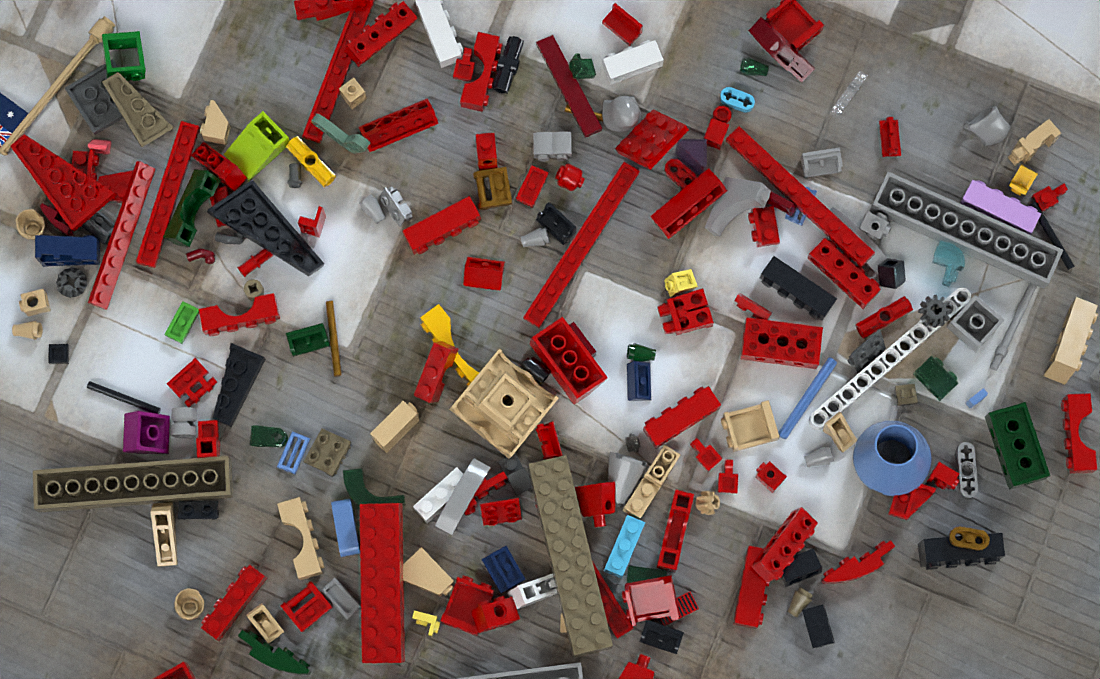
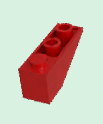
M204 142L191 155L234 192L247 179L237 165Z

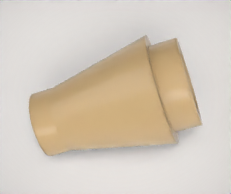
M31 321L13 325L12 333L13 336L36 340L41 338L43 327L41 323Z

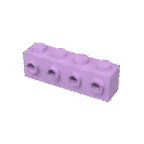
M979 180L971 181L960 204L1029 235L1032 234L1041 216V213L1036 208L1025 206L1018 199L1003 195V192L998 189L986 187V184Z

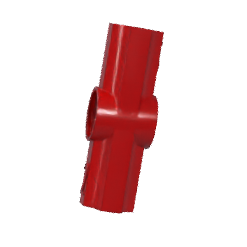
M903 296L855 324L859 335L865 339L878 329L888 327L892 322L913 311L912 305ZM880 314H886L889 320L882 321Z

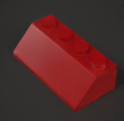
M563 317L531 338L530 346L544 365L548 367L552 376L574 405L590 395L608 379Z

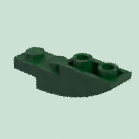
M242 629L238 637L253 647L249 655L259 662L290 674H311V671L308 669L310 665L302 659L299 661L293 658L294 653L285 647L282 650L278 647L273 653L274 648L266 642L261 644L257 641L258 636L251 630L245 632Z

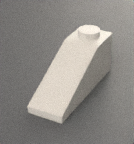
M553 573L521 584L508 591V595L513 597L517 609L558 594Z

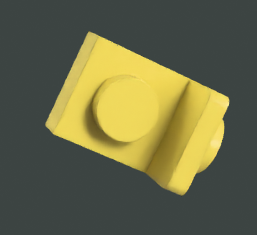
M691 269L672 273L664 280L665 288L670 297L698 287Z
M414 610L412 618L416 620V624L425 627L431 624L429 636L433 637L434 633H438L440 622L437 621V616Z

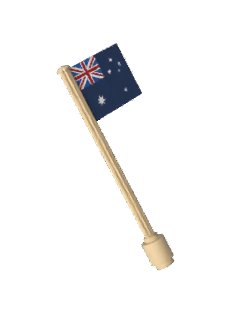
M105 16L102 19L99 18L88 32L90 39L29 113L0 93V153L2 155H8L7 153L11 149L10 146L23 135L94 46L99 43L102 44V34L113 33V28L116 25Z

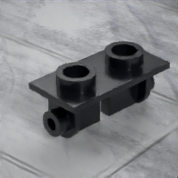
M179 501L177 519L215 520L219 518L218 501Z

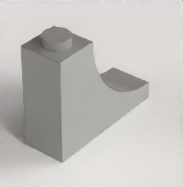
M725 177L723 185L727 192L715 201L705 228L714 236L720 237L728 223L740 213L752 208H764L771 190L762 182Z

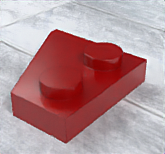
M133 170L99 176L98 182L117 194L111 201L123 202Z
M921 484L910 493L899 496L894 495L888 515L908 520L935 493L936 488Z

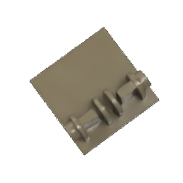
M321 429L303 462L333 477L334 474H337L339 464L343 463L341 460L346 458L344 455L351 449V441Z

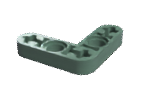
M318 113L311 120L314 126L351 153L365 152L370 145V142L359 134L347 135Z

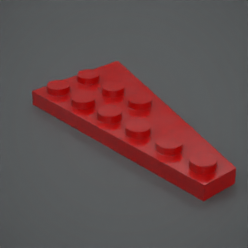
M25 134L10 146L73 231H76L117 195Z

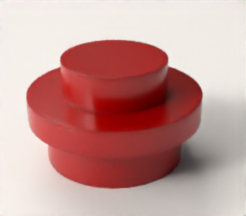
M718 106L713 111V119L726 124L731 120L732 114L728 107Z

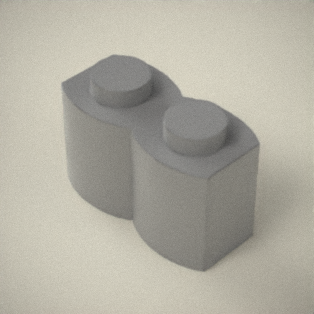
M571 132L533 133L534 158L538 159V161H549V158L567 161L568 158H572Z

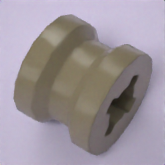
M252 279L245 283L244 293L248 299L254 301L255 297L264 295V288L260 281Z

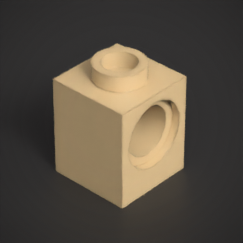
M355 78L339 88L340 95L351 109H354L367 99L365 91Z
M44 289L21 294L22 300L19 301L20 309L28 317L51 311L48 295ZM37 299V305L30 307V302Z

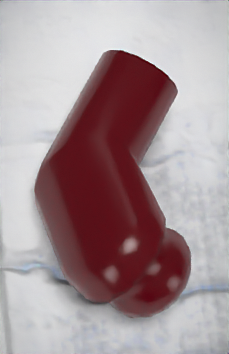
M199 248L186 253L189 262L200 258L205 259L206 264H213L215 262V254L206 249Z

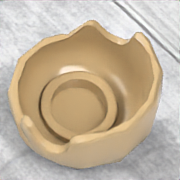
M25 209L16 218L18 233L28 240H35V235H43L46 229L44 217L34 209Z
M190 588L184 589L175 598V611L182 619L194 620L204 611V599L199 591Z

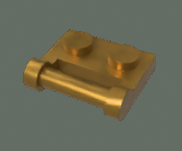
M506 167L473 173L480 202L478 203L479 210L512 205ZM486 177H489L492 194V200L487 201L483 180Z

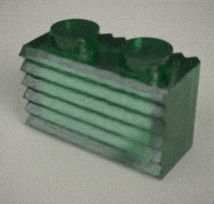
M930 356L913 375L938 401H941L959 384L956 381L958 378L953 372H947L943 368L944 364L939 358Z

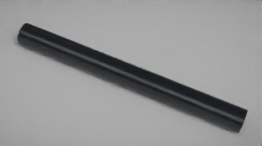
M1037 202L1030 204L1029 206L1036 208L1041 213L1038 221L1052 244L1063 249L1061 259L1067 269L1074 268L1073 262Z
M89 381L87 384V388L145 411L159 414L161 408L94 382Z

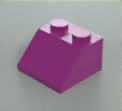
M143 411L125 413L123 452L134 454H169L170 416Z

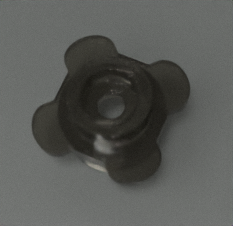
M630 433L628 437H625L627 449L629 452L634 451L638 453L639 447H641L638 436Z

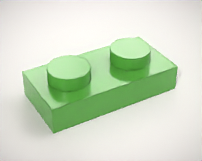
M182 301L164 335L183 344L199 315L198 308Z

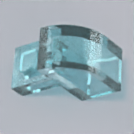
M939 241L932 263L946 267L942 285L949 287L952 282H956L958 271H962L965 267V258L962 251L955 245Z

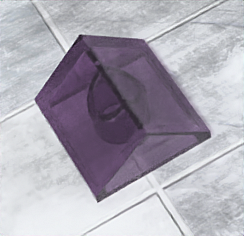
M680 139L677 142L675 153L698 175L706 171L707 139Z

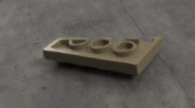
M119 72L102 81L103 86L141 147L174 128Z

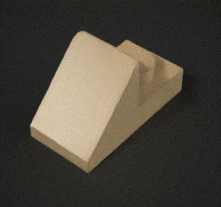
M838 412L824 424L823 432L832 437L839 451L845 452L857 442L841 412Z
M263 603L246 615L268 644L284 633V630Z

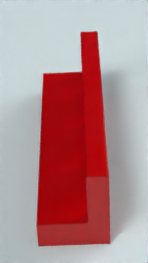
M427 98L358 128L362 136L370 142L368 146L370 153L439 123L434 109Z

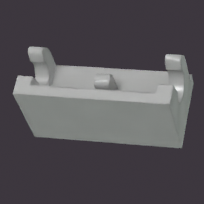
M840 147L802 153L800 159L804 178L842 172L841 167H843Z

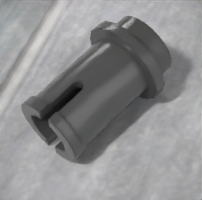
M291 163L289 165V180H287L290 188H300L302 184L301 164Z

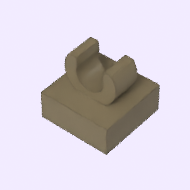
M915 384L895 386L897 406L918 403Z

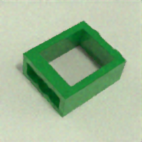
M140 31L102 34V49L107 78L119 72L127 81L145 79L146 68ZM137 49L139 66L111 67L109 50Z

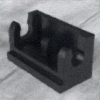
M548 202L544 207L545 209L537 214L536 221L564 245L576 233V226Z
M814 548L793 556L795 558L794 561L784 568V574L781 578L785 587L821 574L822 566Z
M822 604L802 610L812 648L834 644L835 641L825 605Z
M646 620L639 642L677 654L684 632Z

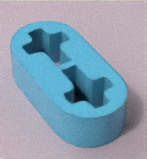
M726 87L721 91L720 101L725 106L745 113L750 112L754 108L755 100L752 95L732 87ZM731 93L732 98L726 100L725 95ZM746 99L749 100V104L751 105H747V107H744L743 102Z

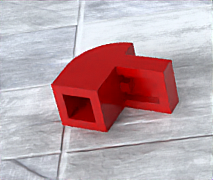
M218 420L198 421V438H196L197 458L220 456Z

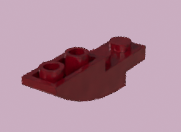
M762 17L748 30L757 42L801 83L815 70V67L799 54Z

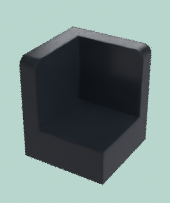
M887 258L878 265L879 285L881 287L897 289L906 281L904 261Z

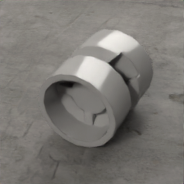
M188 407L172 408L171 420L174 421V424L171 425V437H196L197 426L194 422L197 421V409Z

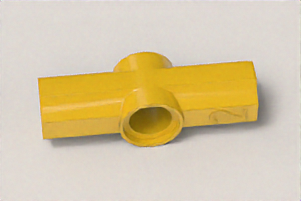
M298 136L292 138L286 145V148L304 166L305 170L310 172L324 188L334 181L336 175ZM309 159L316 160L313 165L306 164Z

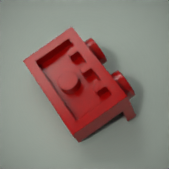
M90 149L89 152L73 151L72 165L97 181L95 168L99 165V155H97L94 149Z
M774 206L752 208L751 212L748 213L749 223L753 224L754 231H751L752 241L756 242L757 247L780 244Z

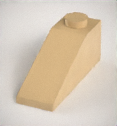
M173 502L153 503L151 520L157 566L177 565Z

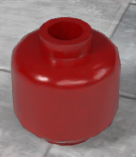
M571 164L561 165L555 176L558 186L569 191H574L577 187L581 188L585 178L582 177V170Z

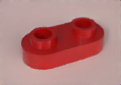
M670 159L665 164L664 171L666 176L682 190L687 186L684 182L685 180L692 182L697 178L696 174L678 159ZM675 167L677 172H671L670 169Z

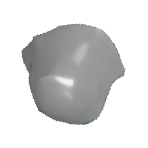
M620 96L614 100H604L602 111L603 123L612 131L631 132L641 122V111L634 96Z
M989 106L972 121H965L963 125L964 129L974 132L984 146L1002 142L1007 137L1011 127L999 113L997 106Z

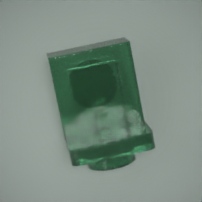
M576 53L569 62V69L572 72L573 79H594L596 71L592 59H581L580 54Z

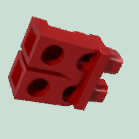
M703 288L667 299L666 303L657 307L660 318L670 315L672 320L662 323L665 334L675 333L677 336L702 328H710L714 324Z

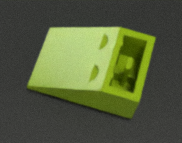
M262 111L246 126L224 153V156L237 165L250 181L286 149V145L290 140L269 116Z

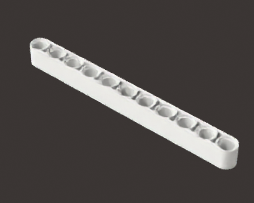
M966 288L957 289L943 301L944 304L946 302L950 303L948 306L952 310V313L948 315L950 319L970 301L971 293ZM959 294L963 295L965 302L958 301L956 296ZM935 309L932 310L934 311L935 315L938 314V312ZM926 319L920 320L816 409L809 418L810 427L814 430L823 429L824 424L838 412H843L942 326L937 324V327L933 328L930 324L928 326L925 325ZM914 331H920L923 334V338L915 337ZM900 343H906L909 350H902ZM892 355L895 361L889 363L885 356ZM877 367L880 370V374L874 375L871 368ZM857 380H864L866 387L858 386ZM844 391L851 393L852 399H845L842 393ZM835 404L838 410L831 412L828 409V405ZM820 416L823 419V423L816 424L813 418Z

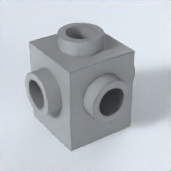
M869 211L859 229L867 232L866 235L873 240L877 238L882 239L883 236L887 237L891 230L889 224L891 222L887 220L888 216L878 212L875 214ZM875 223H878V229L875 228Z

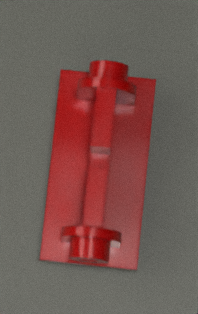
M887 117L886 120L879 121L882 157L901 156L898 120H894L893 117Z
M552 421L545 425L544 423L538 424L536 432L539 441L543 443L541 445L543 459L547 460L563 456L554 422Z

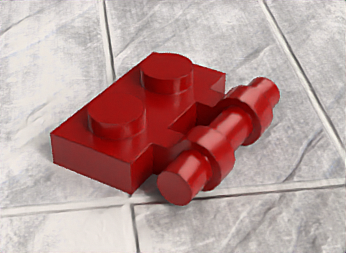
M194 358L166 384L180 399L187 394L189 398L184 403L190 408L194 403L197 404L207 391L213 390L212 387L218 382L214 377L206 381L204 377L209 372ZM199 382L202 387L193 393L191 389Z

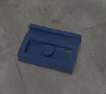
M507 546L482 559L501 594L526 580Z

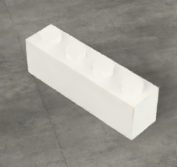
M414 0L441 68L456 63V59L462 60L461 54L464 51L461 43H457L455 40L457 34L454 26L450 27L448 23L450 17L447 10L443 11L441 6L444 4L443 0Z

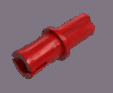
M263 249L255 256L251 255L249 260L237 268L243 277H246L257 267L261 268L260 265L270 259L273 254Z

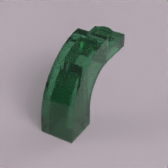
M362 468L343 470L346 490L359 507L360 504L403 503V505H406L404 495L378 497L371 494L366 489Z

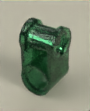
M259 425L251 426L250 446L283 447L288 442V435L281 428ZM279 433L282 438L278 439L277 442L274 437H277Z

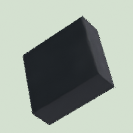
M49 344L48 363L69 364V344Z

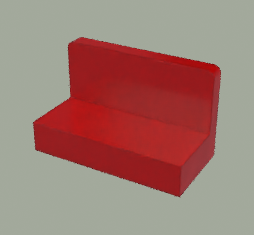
M616 3L612 5V10L602 20L603 25L629 46L642 34L643 25Z
M318 207L315 220L302 216L299 217L298 225L301 233L320 238L326 219L323 207Z
M467 257L463 285L500 291L505 262Z

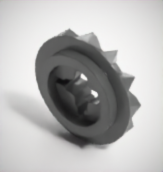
M73 267L64 269L58 274L56 281L58 291L69 298L81 295L87 287L85 274L80 269ZM68 276L72 279H76V281H74L75 288H73V286H71L70 284L67 285V283L69 282Z

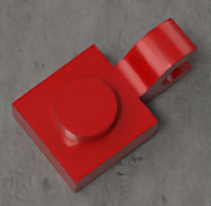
M465 47L462 60L456 59L453 79L472 81L475 62H470L473 53L471 48Z
M1065 184L1058 186L1054 190L1048 186L1033 194L1032 198L1043 212L1058 204L1057 197L1065 194L1068 188Z
M698 438L690 444L699 453L695 458L707 472L723 459L711 445L705 448Z
M725 460L724 473L718 474V493H738V474H733V460Z

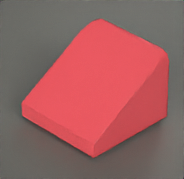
M93 139L88 143L89 150L94 149L98 154L109 155L111 141Z

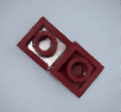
M43 203L40 205L45 216L58 231L65 236L73 235V230L61 219L62 216L53 205L49 204L46 206Z

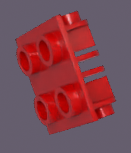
M519 498L480 504L483 526H494L498 523H513L517 520H522Z

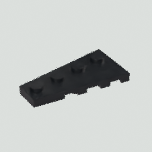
M230 343V353L226 360V370L224 377H222V387L220 394H218L213 419L232 427L266 359L261 355Z

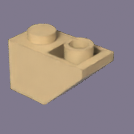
M211 100L210 105H207L205 109L206 121L201 125L200 134H202L204 141L227 145L231 127L216 102Z

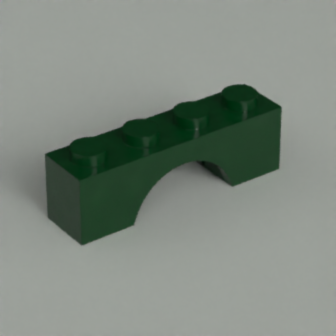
M194 169L166 229L164 238L176 245L190 247L197 232L194 224L196 213L208 198L213 197L220 183V178L208 171Z

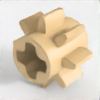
M701 491V496L696 498V507L701 511V514H715L714 509L719 508L720 499L717 495H714V491Z

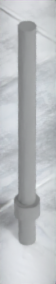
M1029 284L1001 345L995 351L996 355L990 366L991 369L997 371L1002 359L1006 357L1008 353L1007 348L1037 285Z

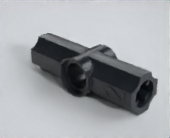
M509 36L504 53L500 56L497 66L498 72L492 87L498 93L508 94L513 76L517 73L520 62L519 57L524 45V40L519 37Z

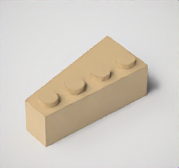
M1078 297L1074 299L1062 326L1065 330L1061 331L1056 344L1058 345L1049 360L1052 363L1046 369L1044 377L1065 385L1073 373L1080 370L1082 365L1080 358L1081 355L1084 356L1088 345L1085 343L1092 335L1093 329H1091V325L1096 322L1098 313H1096L1098 305Z

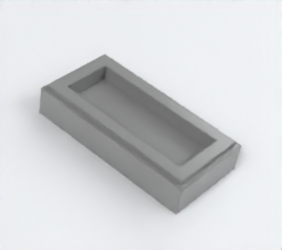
M336 578L331 580L321 590L347 620L361 608V605Z

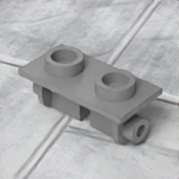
M391 186L387 189L385 187L379 197L382 204L391 213L392 219L401 227L405 219L409 221L413 218V213L406 203L399 205L403 198L396 188Z

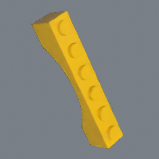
M438 304L420 317L422 322L420 326L426 334L431 333L434 337L432 339L433 343L443 341L454 346L451 336V319ZM457 352L454 364L457 367L455 371L461 378H466L469 382L466 385L469 386L479 372L470 367ZM504 396L502 401L506 400L509 396Z

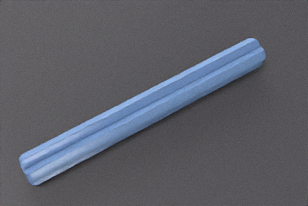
M830 357L827 359L778 433L782 439H787L836 366L837 362Z

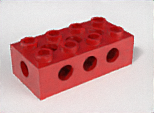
M747 317L744 324L740 359L817 369L820 361L823 327ZM764 338L767 343L761 344L758 339ZM777 341H784L786 346H779ZM796 343L804 344L805 349H799Z

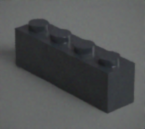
M775 256L772 257L759 277L765 286L773 287L781 297L785 299L788 297L794 301L793 304L799 309L804 308L816 320L820 319L823 321L837 300L835 296Z

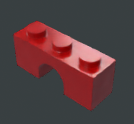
M443 341L433 343L413 396L428 403L439 402L445 386L442 383L443 375L453 365L459 350L458 348Z

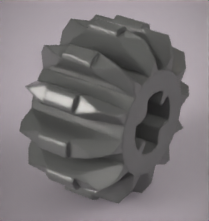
M934 295L932 299L927 296L925 298L926 302L922 301L920 303L922 308L918 310V313L924 314L920 317V320L926 319V326L932 323L933 328H936L937 324L944 326V321H949L950 317L948 315L952 313V310L947 309L950 305L949 302L943 303L944 297L938 300L937 295ZM933 308L938 312L937 315H935L934 311H931Z

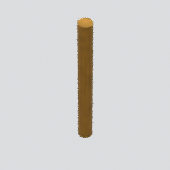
M326 301L334 377H339L342 374L333 301Z

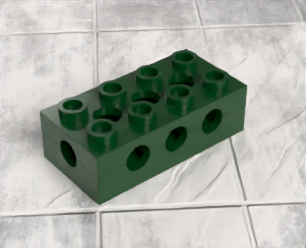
M1026 402L989 412L985 416L1009 490L1042 481L1051 476ZM1008 424L1013 425L1015 431L1009 430ZM1014 442L1021 446V450L1014 447ZM1020 461H1024L1027 464V468H1023L1020 465Z

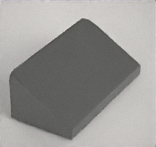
M98 211L82 227L105 245L111 237L115 223Z

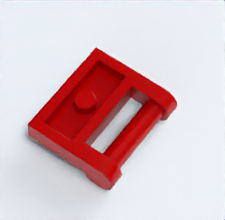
M309 581L306 584L307 586L287 603L284 602L280 605L302 633L333 608L312 581ZM313 592L315 596L293 613L291 609Z

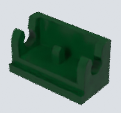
M323 323L286 333L293 357L330 347Z

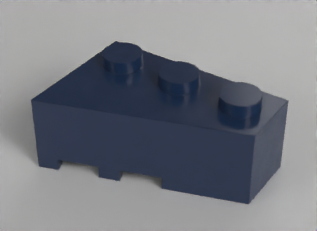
M35 235V258L43 267L100 265V242L97 238L90 235L83 237Z

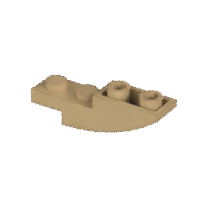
M664 445L623 511L640 520L681 454Z

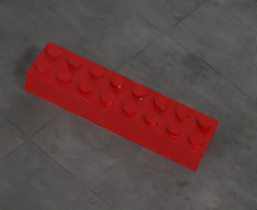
M403 503L360 504L362 663L405 662Z

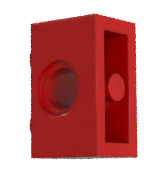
M504 596L493 599L492 603H489L488 600L477 604L478 608L471 611L479 633L503 627L520 620L513 597L505 599Z

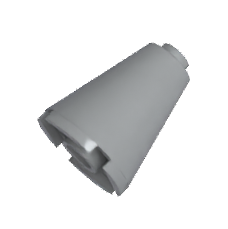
M610 451L607 482H615V506L620 507L621 504H626L645 470L647 462Z

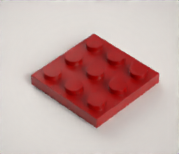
M653 109L620 142L615 150L618 154L651 170L689 129L685 124Z

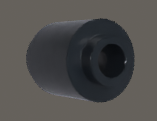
M535 357L527 358L521 365L523 370L529 372L533 379L540 384H543L551 373L547 370L548 367Z

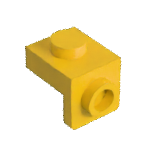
M1021 164L1009 184L1012 187L1011 191L1020 196L1021 194L1026 195L1038 173Z

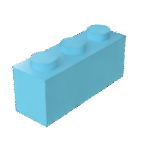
M629 515L626 516L604 572L622 579L645 522Z

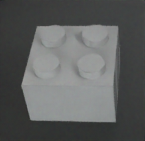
M975 295L949 323L947 328L974 352H977L1003 323L1004 319Z

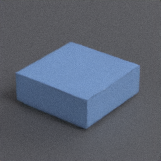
M983 388L970 398L966 405L969 408L974 407L988 393Z

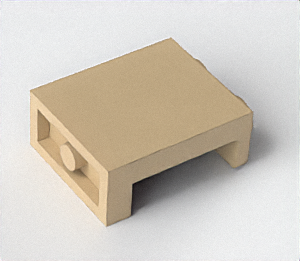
M769 400L761 402L760 405L723 413L721 424L723 429H727V445L729 448L732 447L733 452L779 439Z

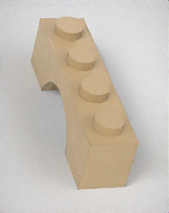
M298 497L278 503L283 524L296 527L303 536V548L300 554L293 559L298 579L301 581L323 574L322 568H325L322 557L317 555L316 550L319 549L317 539L312 538L311 531H314L311 519L307 520L306 513L309 512L306 501L302 502V499Z

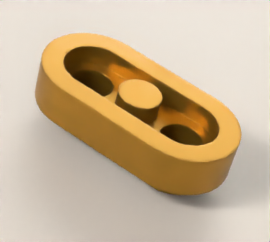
M959 526L952 529L949 533L950 543L955 547L980 551L985 549L990 541L988 534L978 529ZM956 534H960L962 536L961 541L956 540ZM976 537L981 539V544L975 542Z

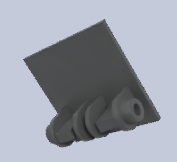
M878 329L849 356L847 361L851 366L855 365L857 373L867 367L871 361L880 356L886 349L881 330Z

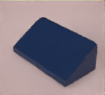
M633 361L627 363L628 401H651L650 362Z

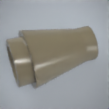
M799 587L797 591L795 590L787 612L798 617L802 610L812 601L813 595Z

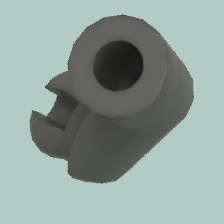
M237 231L234 233V236L217 232L215 235V241L224 244L240 245L244 241V236Z

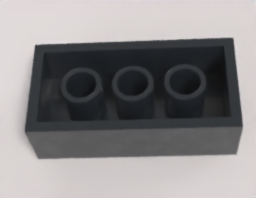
M1003 533L988 534L990 539L989 545L980 551L955 547L950 543L949 537L923 539L918 543L920 567H926V570H934L941 567V565H945L946 568H956L961 564H965V567L977 566L980 562H984V565H994L996 562H1000L1001 558L1005 557ZM955 536L956 540H962V536ZM976 537L975 542L981 544V539Z

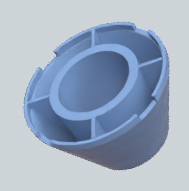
M882 421L870 426L860 435L854 448L853 463L858 477L868 488L883 493V495L899 496L912 492L924 482L931 467V452L924 436L914 427L899 421ZM888 440L899 441L908 448L911 459L902 464L889 463L880 456L877 446Z

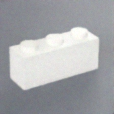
M647 40L635 48L627 47L618 54L610 53L606 55L602 65L611 85L662 67L663 58L656 40L651 42Z
M457 467L413 506L414 510L427 524L444 509L463 476V473Z

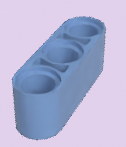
M351 498L331 502L340 556L360 554Z

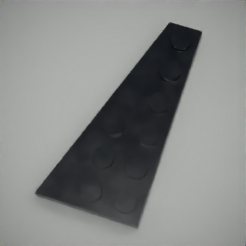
M253 180L207 210V213L308 277L324 266V262Z

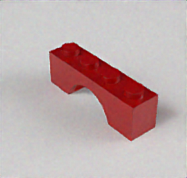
M478 32L474 45V55L482 61L484 70L476 81L464 84L460 100L461 107L483 112L484 106H488L490 96L487 93L488 89L493 87L494 78L491 77L493 71H497L498 66L496 57L497 54H501L503 44L500 43V36Z
M274 293L255 297L250 310L239 316L225 314L218 305L198 309L202 330L208 336H217L222 331L235 332L241 327L254 328L258 326L257 324L264 322L265 324H273L276 320L280 319Z
M1091 393L1067 394L1063 398L1064 400L1061 401V409L1065 411L1063 429L1066 430L1067 438L1064 439L1065 449H1068L1066 467L1069 469L1070 474L1093 473L1097 470L1096 451L1088 448L1081 441L1078 430L1081 420L1092 413Z
M675 489L656 567L658 569L674 573L677 570L694 499V494Z

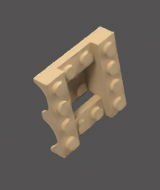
M499 348L449 410L509 459L559 397L542 388L529 372L513 364ZM504 396L512 398L511 406L503 404L502 399Z

